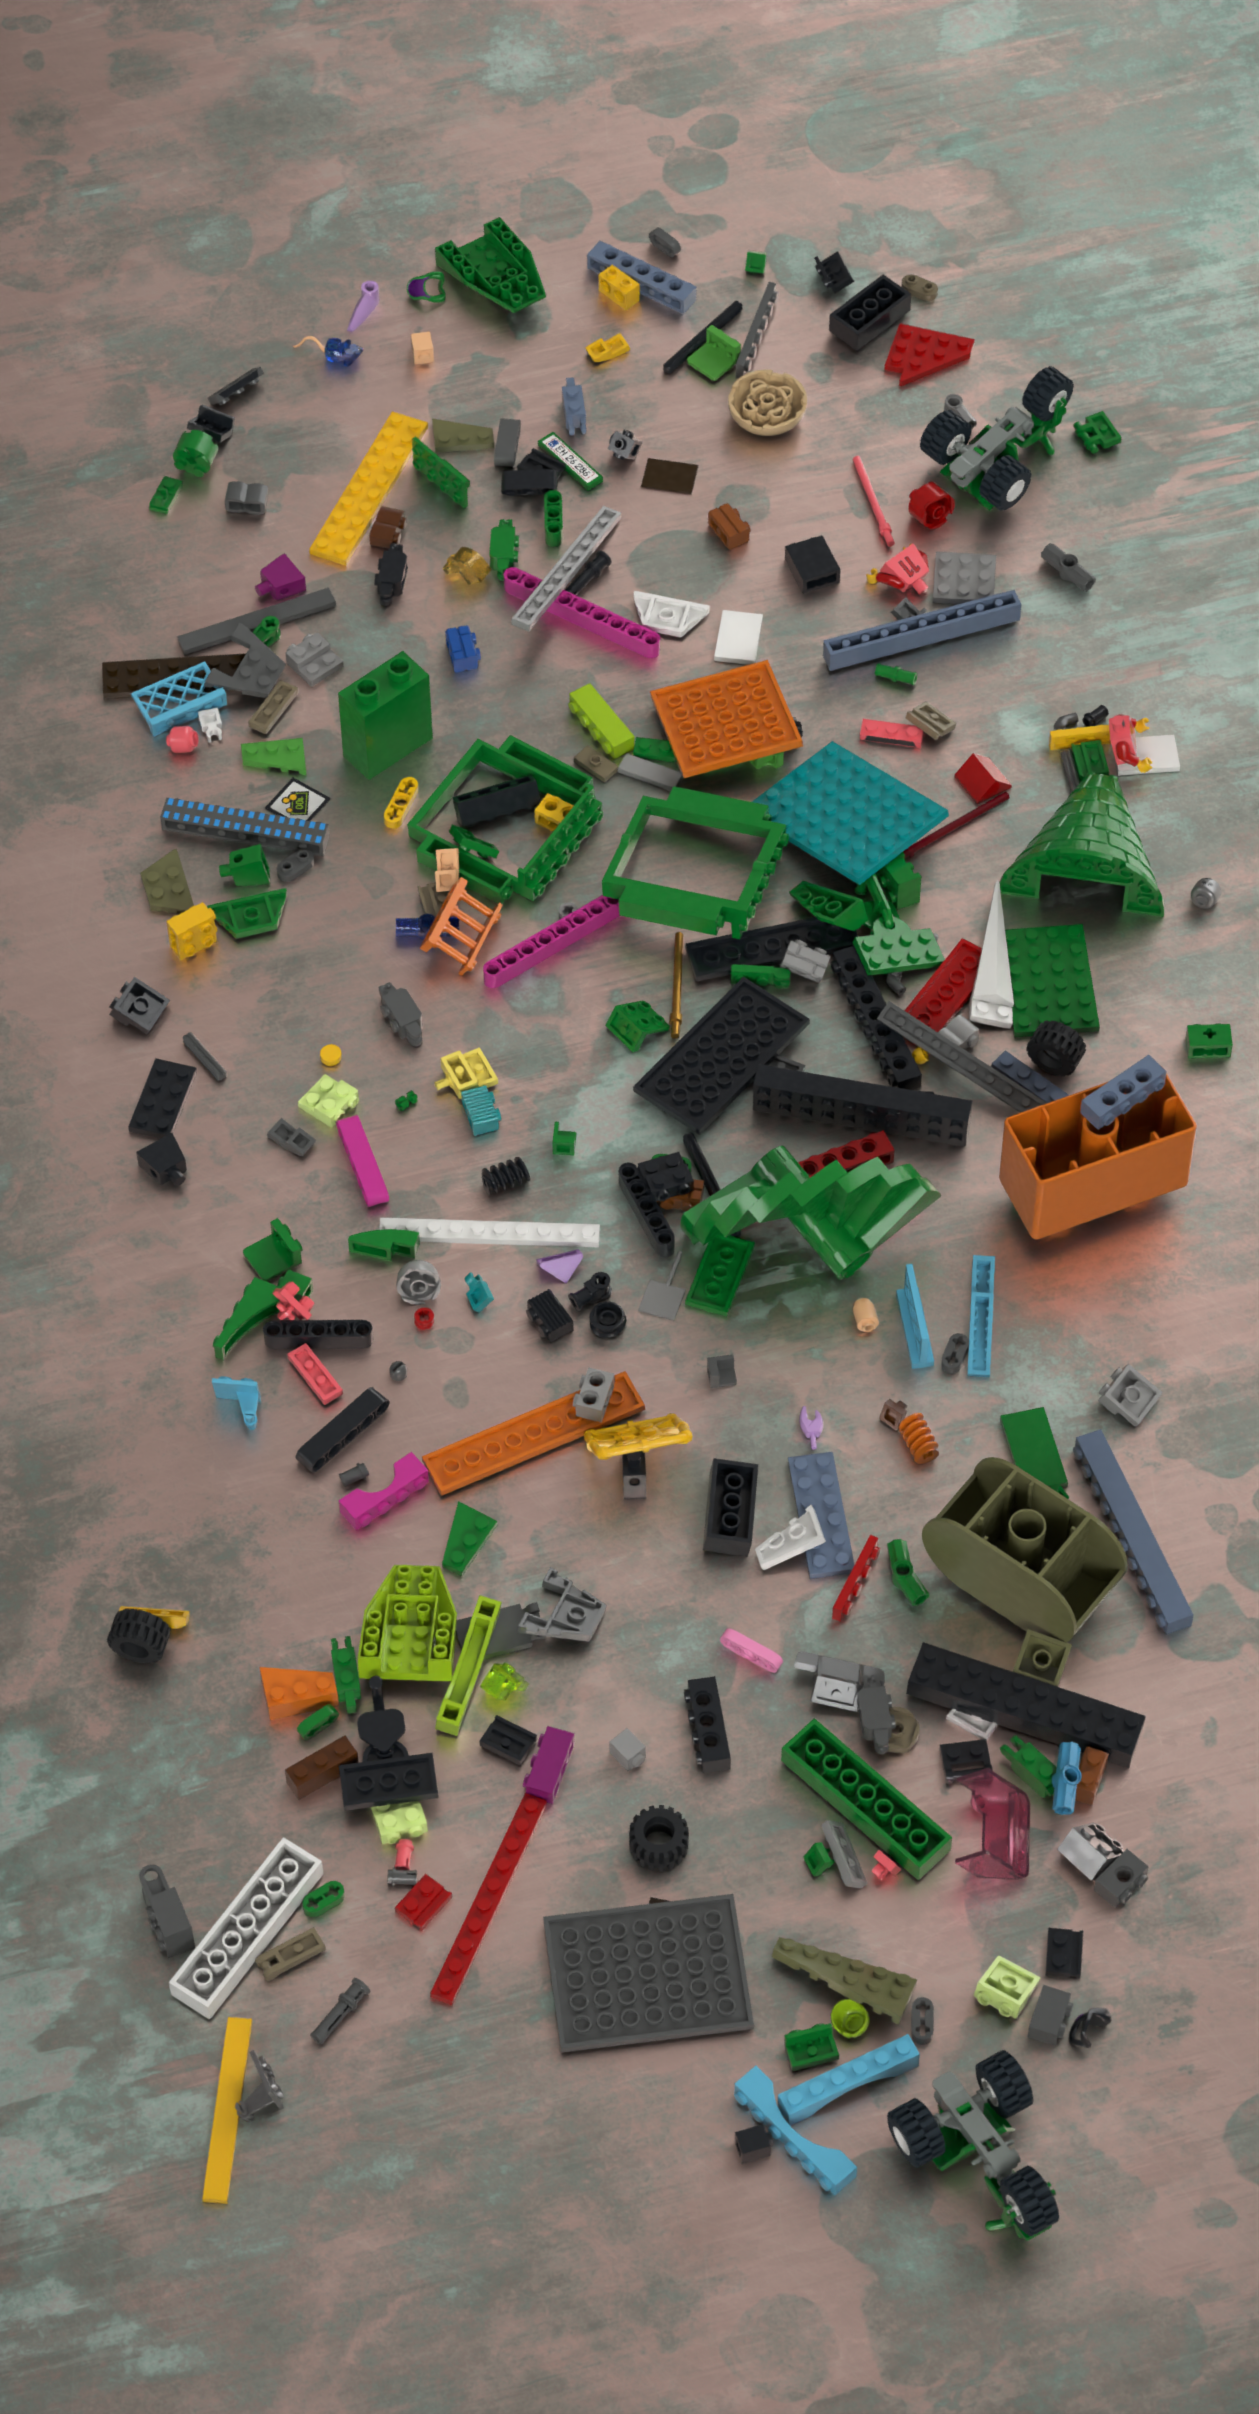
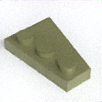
M432 418L435 453L494 448L493 428Z

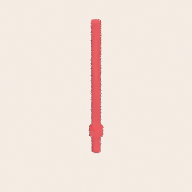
M855 456L853 462L879 524V532L884 537L887 546L891 547L895 544L891 535L892 529L885 520L860 456Z

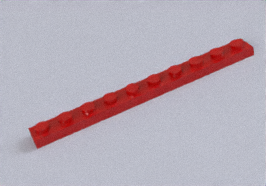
M527 1793L524 1794L430 1992L431 1998L453 2006L547 1806L546 1800Z

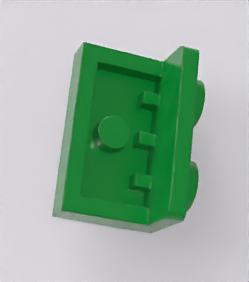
M831 2023L816 2024L812 2028L802 2031L796 2029L784 2036V2047L792 2071L839 2060V2052L832 2034L833 2028Z

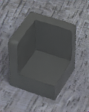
M733 1354L707 1358L710 1388L737 1384Z

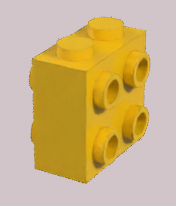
M203 902L166 921L170 947L180 960L191 957L196 952L205 947H210L213 943L217 942L216 932L218 930L214 921L216 919L215 913L211 908H207Z

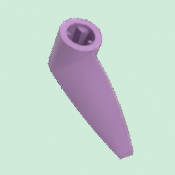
M366 281L362 284V296L355 306L347 331L353 332L378 305L379 287L374 281Z

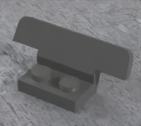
M804 1651L798 1652L794 1668L816 1672L811 1702L857 1712L858 1692L863 1688V1676L877 1674L881 1686H884L885 1683L884 1671L879 1668Z

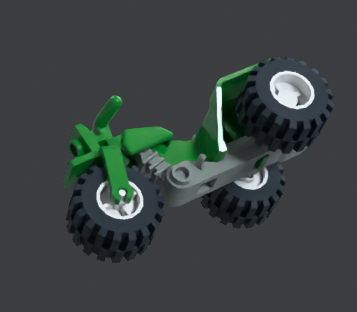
M1049 366L1042 369L1031 379L1022 397V405L1031 413V418L1017 407H1010L1001 420L995 418L997 423L993 427L989 424L986 425L970 442L971 425L952 410H945L934 417L925 428L920 439L921 450L938 464H947L940 470V473L956 483L962 491H967L975 497L986 509L990 511L993 507H996L1000 511H1005L1014 506L1023 497L1032 477L1031 471L1019 462L1017 446L1015 444L1025 449L1039 440L1048 455L1054 454L1055 450L1046 434L1048 432L1054 434L1056 426L1061 424L1062 416L1067 412L1065 406L1073 393V381L1055 367Z
M1001 2050L977 2063L975 2066L976 2078L980 2089L976 2091L977 2094L974 2096H969L954 2073L947 2072L933 2080V2088L936 2090L934 2092V2099L938 2103V2113L932 2115L925 2104L913 2098L889 2111L887 2120L891 2135L900 2152L909 2163L917 2168L932 2160L938 2169L943 2171L978 2151L980 2156L974 2159L971 2164L976 2165L981 2161L984 2162L983 2168L987 2174L984 2177L985 2183L999 2207L1004 2209L1000 2216L1001 2219L987 2221L985 2228L988 2231L1014 2226L1018 2238H1024L1026 2241H1029L1059 2221V2211L1054 2198L1056 2192L1050 2188L1051 2183H1046L1034 2168L1025 2166L1016 2172L1013 2171L1018 2166V2163L1021 2162V2159L1014 2148L1010 2150L1008 2147L1014 2144V2140L1011 2139L1004 2142L1002 2139L1016 2131L1006 2119L1033 2104V2093L1029 2080L1020 2064L1010 2053Z

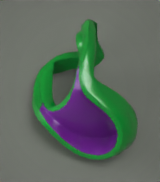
M434 271L422 276L413 277L407 284L408 295L414 300H427L433 303L443 302L446 298L442 287L445 281L444 274ZM439 279V295L431 296L426 292L425 283L427 280Z

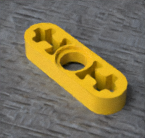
M406 777L400 781L384 812V824L388 828L395 829L400 827L419 792L418 781L415 778ZM398 800H405L407 802L403 806L396 804Z

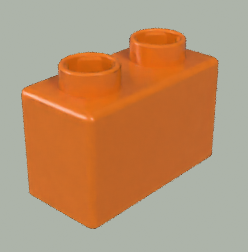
M1167 1073L1165 1085L1161 1090L1154 1091L1148 1095L1145 1101L1142 1103L1138 1102L1126 1114L1119 1115L1110 1125H1104L1099 1130L1080 1113L1082 1099L1106 1083L1005 1119L999 1179L1033 1239L1037 1240L1187 1186L1197 1124Z

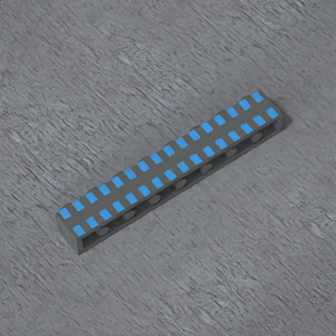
M166 798L160 816L162 830L251 845L261 844L264 847L294 852L300 849H308L313 855L324 856L330 837L329 824L246 811L239 808L233 809L177 798Z

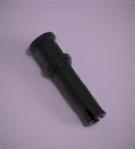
M598 551L596 557L591 562L586 563L583 572L565 590L577 595L593 578L599 577L601 571L612 563L608 554Z

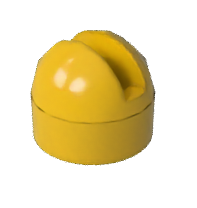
M920 1047L912 1051L916 1064L921 1065L929 1061L927 1052Z

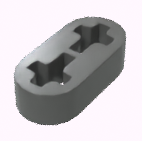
M657 227L649 233L651 243L669 257H673L681 251L679 242L661 228Z
M957 1333L950 1337L941 1363L942 1369L946 1373L954 1374L961 1369L969 1347V1340L966 1335ZM961 1342L962 1345L959 1346L958 1350H955V1345ZM952 1357H955V1363L949 1365L948 1362L951 1361Z
M920 1997L912 2004L911 2035L916 2043L923 2045L929 2043L933 2038L934 2007L931 2000ZM920 2006H925V2017H920ZM920 2024L925 2025V2036H920Z

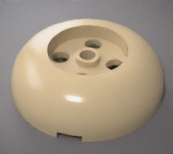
M769 369L757 370L743 375L732 385L728 395V406L733 419L746 431L761 436H774L791 430L801 421L806 411L807 394L803 385L796 378L785 372L782 375L773 373V370Z

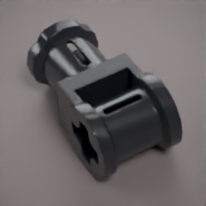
M597 1272L590 1280L583 1283L584 1288L576 1293L568 1294L572 1306L577 1311H580L582 1306L589 1302H592L594 1305L611 1297L610 1276L605 1272Z

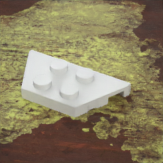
M634 591V601L641 626L657 633L683 637L710 611L709 605Z

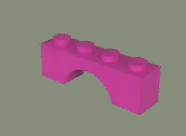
M412 1452L393 1464L395 1477L386 1489L371 1493L356 1488L339 1500L340 1513L355 1530L369 1525L375 1517L385 1514L393 1505L403 1502L411 1493L422 1489L429 1482L428 1469Z

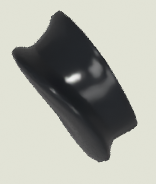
M610 1301L598 1303L592 1309L589 1316L590 1328L600 1338H611L618 1335L627 1322L622 1307Z

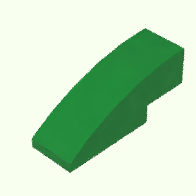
M397 1229L361 1232L349 1236V1252L392 1261L394 1254L415 1259L420 1246L419 1232Z

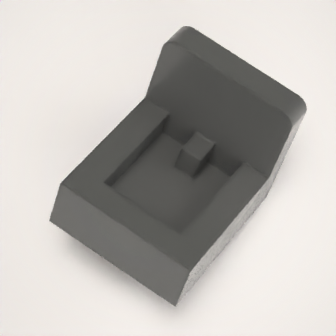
M905 597L891 613L898 620L924 614L927 610L923 608L919 611Z

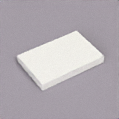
M723 610L714 661L747 665L755 663L763 614Z
M1175 736L1136 737V750L1139 760L1142 761L1146 757L1152 760L1150 766L1153 768L1146 773H1141L1137 766L1134 767L1127 763L1116 764L1118 775L1180 771Z

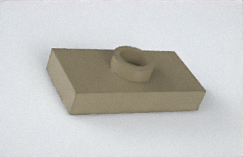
M588 745L574 757L576 764L604 783L618 772L616 764Z

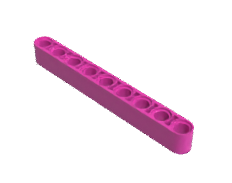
M515 567L508 568L504 572L505 591L524 601L529 598L543 581ZM563 590L546 610L646 658H655L660 654V636L658 633L566 590Z
M601 895L489 960L483 966L484 984L489 988L500 987L620 916L619 899Z

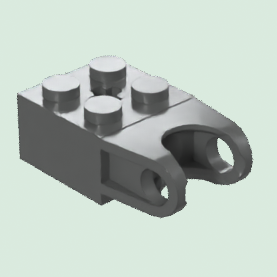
M151 1864L143 1867L139 1874L143 1887L142 1893L147 1905L148 1922L151 1930L156 1933V1941L160 1951L165 1950L167 1957L171 1958L194 1949L195 1943L192 1927L175 1887L169 1888L161 1868L157 1865ZM149 1871H155L158 1874L157 1879L147 1881L144 1876Z

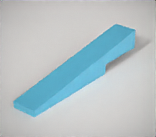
M973 1255L967 1376L990 1377L995 1256Z

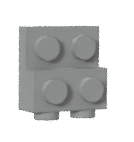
M318 632L314 635L307 634L300 644L290 645L285 652L286 663L311 687L344 667L343 661L330 649V644Z
M1127 1364L1124 1368L1118 1367L1111 1375L1113 1379L1111 1384L1106 1383L1098 1392L1102 1395L1098 1401L1114 1415L1120 1413L1136 1427L1163 1392L1130 1364Z

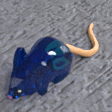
M306 336L298 345L293 346L297 348L308 339L314 340L328 361L333 363L344 361L343 364L345 366H350L364 351L363 347L351 344V340L348 339L342 342L339 338L328 339L325 347H323L319 340L313 336Z

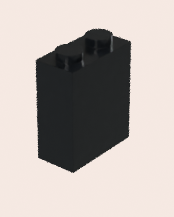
M823 535L785 546V561L802 593L840 583L841 569Z

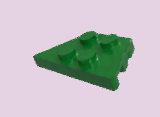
M283 888L207 905V908H211L214 911L215 920L236 939L278 929L287 898V890Z

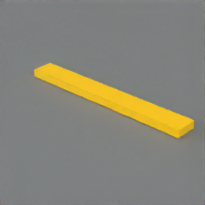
M228 2017L202 2197L203 2202L228 2204L239 2116L235 2109V2104L238 2102L240 2105L239 2101H242L252 2019Z

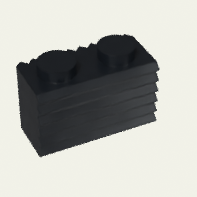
M550 1289L527 1301L528 1309L526 1314L531 1322L535 1321L537 1323L539 1333L543 1338L547 1337L550 1342H553L574 1330L572 1318Z

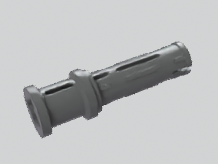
M353 1978L351 1981L352 1985L345 1993L339 1995V2002L310 2034L314 2041L322 2045L349 2011L357 2009L358 2002L364 1995L370 1993V1989L364 1982L358 1978Z

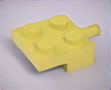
M479 1047L464 1054L459 1050L441 1057V1069L446 1078L434 1082L437 1090L450 1086L458 1098L461 1099V1091L484 1085L487 1088L498 1084V1078Z

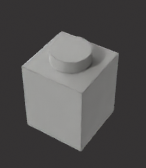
M628 1728L609 1742L610 1754L627 1771L633 1767H639L645 1761L646 1747Z

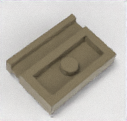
M926 701L913 708L911 712L908 711L905 717L935 740L939 736L942 737L953 731L956 727V722Z
M436 882L429 883L425 887L417 886L428 924L434 921L449 891L436 892Z

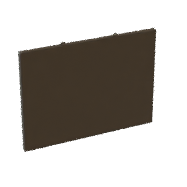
M648 458L641 487L692 494L699 465Z

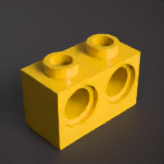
M613 264L599 274V291L623 309L628 310L640 301V284Z
M547 793L535 809V823L554 831L574 805L563 801L560 797Z

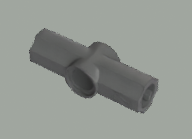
M1049 543L1041 552V557L1059 571L1061 579L1071 581L1082 591H1089L1096 582V577L1078 564L1076 556L1066 554L1055 544Z

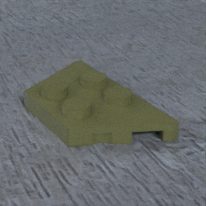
M177 849L172 850L140 873L150 910L167 911L168 913L177 914V911L185 912L194 906Z

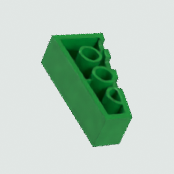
M903 852L875 873L881 888H884L888 901L894 904L896 910L920 902L922 876L919 872L914 874V866L911 862L906 863Z

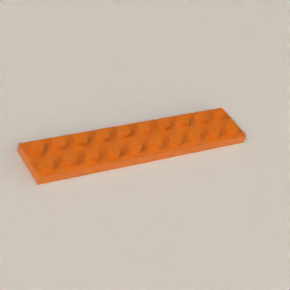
M626 1371L614 1375L615 1386L602 1422L576 1416V1407H573V1400L575 1394L580 1393V1390L426 1454L422 1456V1462L428 1469V1473L440 1495L443 1496L580 1438L589 1429H601L644 1411L645 1404Z

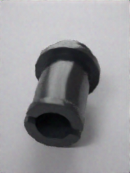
M1100 705L1091 713L1087 712L1082 719L1083 724L1086 727L1096 726L1100 720L1109 715L1108 709L1104 705Z

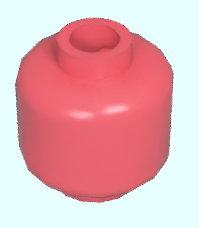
M190 726L173 727L166 737V743L174 753H190L198 745V734Z

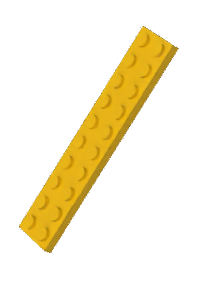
M391 412L309 548L310 555L345 566L348 564L413 454L412 438L417 437L421 441L428 429V422L397 412Z

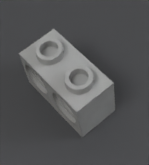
M588 1367L586 1376L582 1375L580 1380V1393H576L573 1400V1407H576V1416L598 1422L603 1421L615 1386L614 1373Z

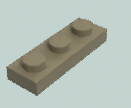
M280 680L248 721L249 727L267 734L298 694V687Z

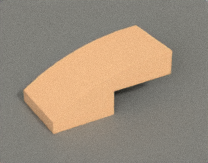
M458 848L436 850V892L450 891L452 885L459 879Z

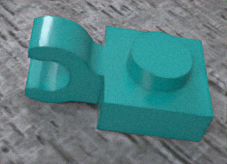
M470 1272L465 1277V1281L470 1288L466 1295L473 1310L481 1312L494 1300V1297L487 1282L483 1281L479 1274L474 1278Z

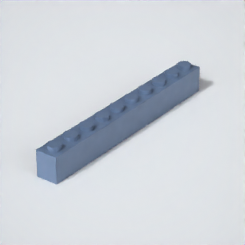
M1015 590L830 638L823 640V658L829 671L1008 624L1020 620L1022 604Z
M1102 1430L1076 1437L1075 1447H1073L1074 1456L1077 1460L1081 1461L1083 1474L1092 1483V1492L1095 1497L1098 1496L1102 1513L1108 1516L1110 1529L1113 1534H1117L1118 1540L1128 1556V1565L1131 1571H1135L1139 1588L1141 1590L1144 1589L1147 1595L1146 1601L1149 1608H1153L1156 1613L1155 1618L1160 1628L1163 1627L1166 1635L1191 1627L1193 1613Z

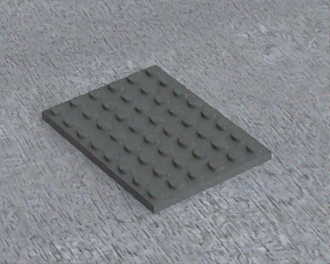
M734 1894L543 1917L561 2053L754 2029Z

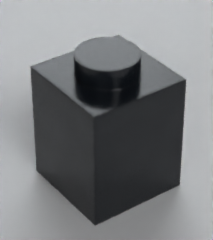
M763 2124L735 2132V2145L742 2164L770 2156V2149L774 2146L771 2133L765 2131Z

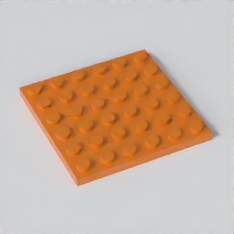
M768 660L650 691L651 699L683 778L803 747L802 738Z

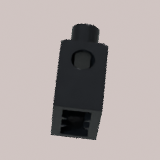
M172 1133L136 1152L138 1165L159 1184H165L170 1180L175 1186L184 1183L186 1178L183 1173L187 1170L186 1160Z
M639 1451L622 1455L624 1499H646L645 1453ZM636 1478L638 1483L631 1484L630 1480Z

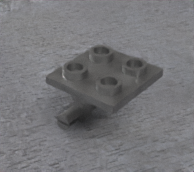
M254 2050L249 2053L262 2079V2083L244 2102L239 2101L240 2105L238 2102L235 2104L238 2116L246 2122H250L249 2118L251 2121L254 2119V2112L274 2102L279 2109L284 2108L281 2101L284 2095L280 2086L274 2080L275 2074L271 2066L267 2064L263 2055L259 2057Z

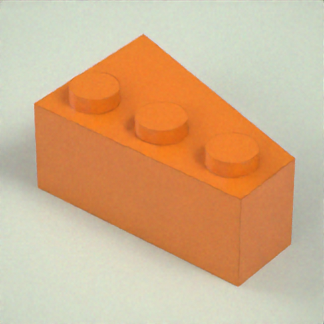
M259 1667L270 1720L317 1711L327 1704H332L333 1707L339 1706L333 1672Z

